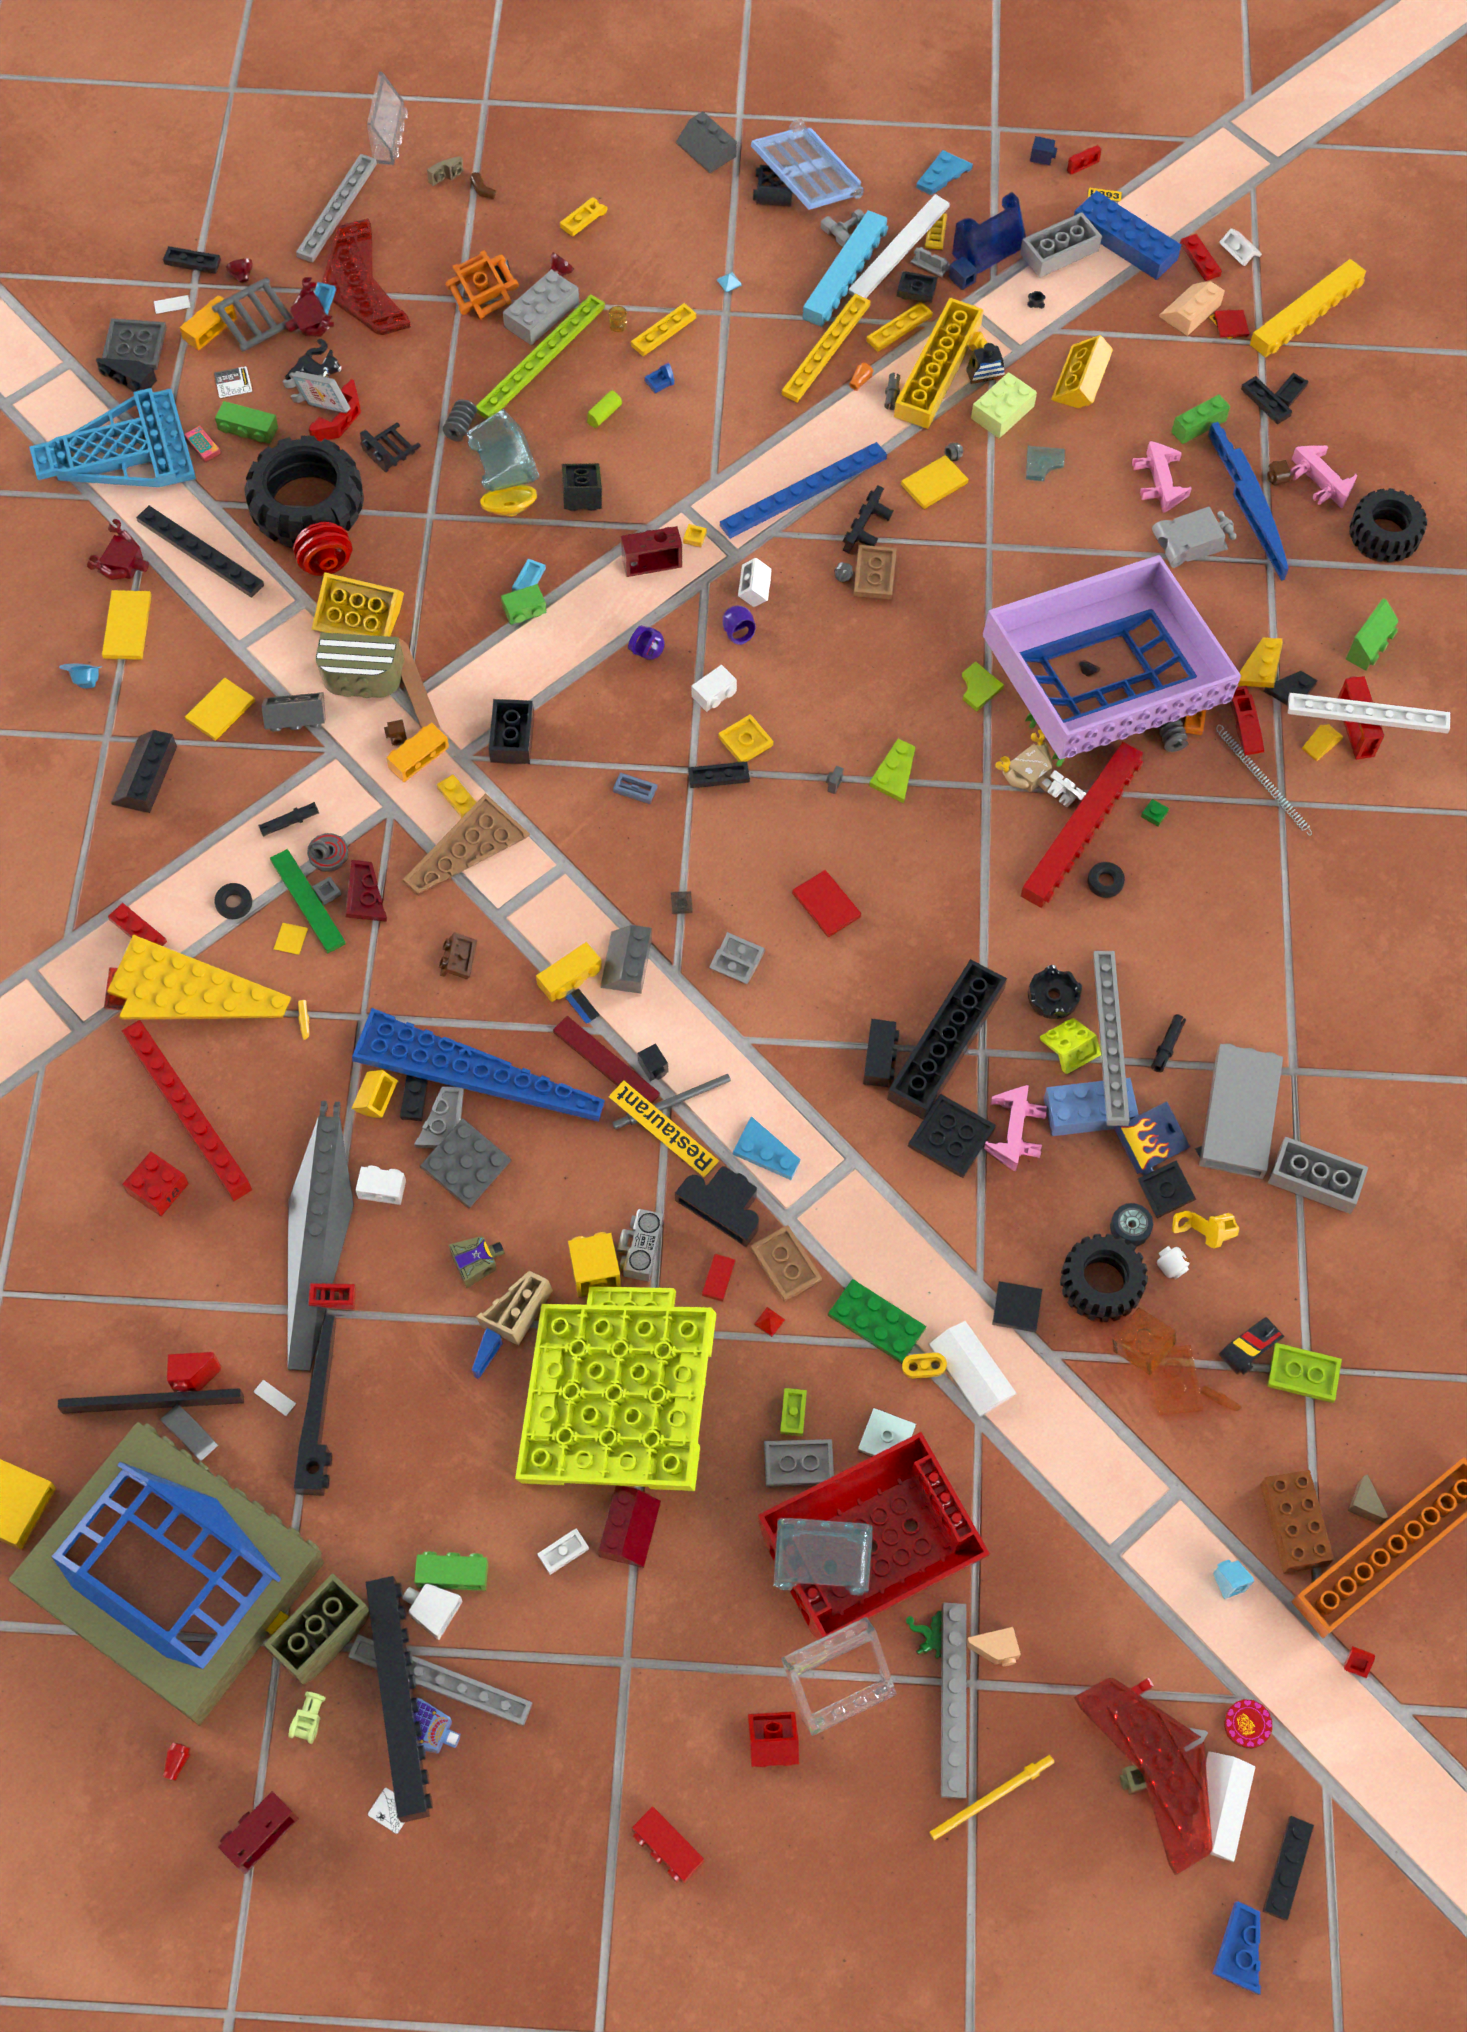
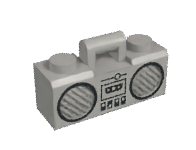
M638 1209L637 1215H632L630 1228L633 1231L622 1229L617 1251L627 1254L622 1256L620 1268L623 1269V1277L649 1282L664 1222L662 1213ZM629 1237L633 1238L631 1247H627Z

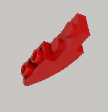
M1247 686L1237 687L1230 705L1236 721V731L1244 756L1264 753L1260 723L1252 694H1249Z

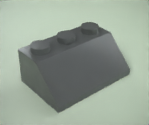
M703 111L689 119L676 140V143L709 173L734 159L737 153V141Z
M324 692L264 698L262 713L265 729L275 732L282 730L284 727H290L291 730L302 728L304 725H310L311 728L322 726L326 720Z
M629 925L611 932L601 988L642 994L652 943V928Z

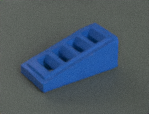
M486 1328L472 1368L476 1379L481 1377L503 1344L501 1335L489 1328Z

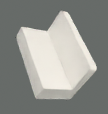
M1232 228L1219 242L1244 266L1254 255L1258 257L1262 255L1240 232Z

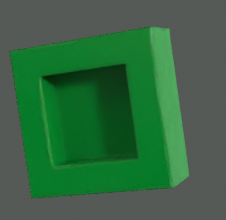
M1152 799L1142 812L1141 817L1159 826L1168 814L1169 808Z

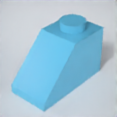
M1230 1560L1223 1561L1217 1564L1218 1568L1213 1572L1224 1599L1245 1592L1254 1582L1253 1576L1239 1560L1232 1563Z

